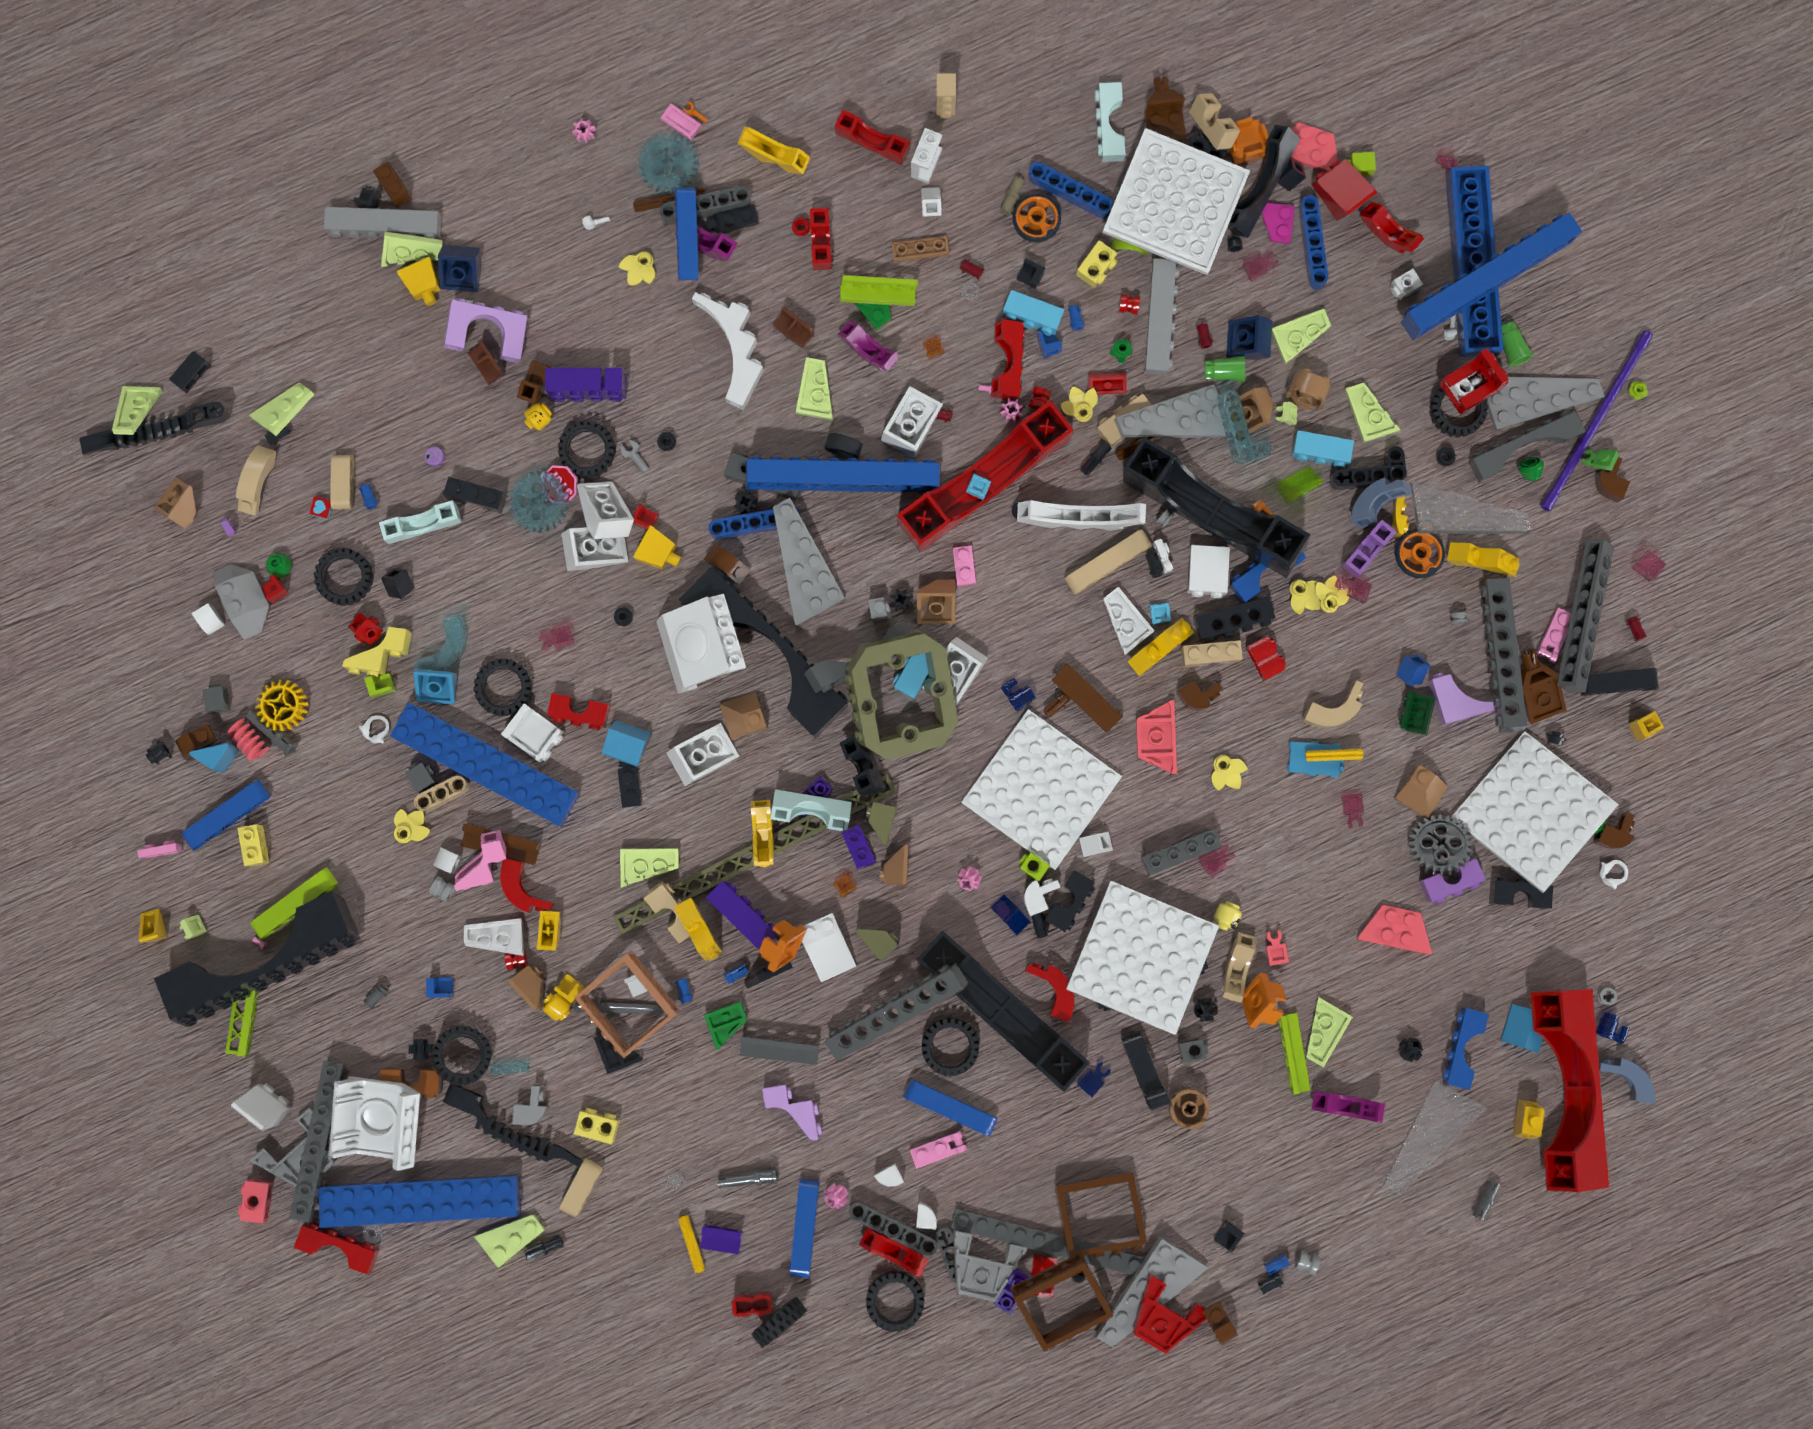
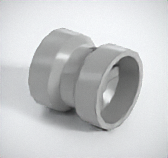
M438 876L433 882L429 894L439 896L441 900L448 902L455 891V885L446 883L443 878Z
M1300 1250L1296 1259L1295 1269L1306 1270L1309 1274L1315 1275L1319 1268L1321 1257L1317 1255L1311 1256L1308 1252Z

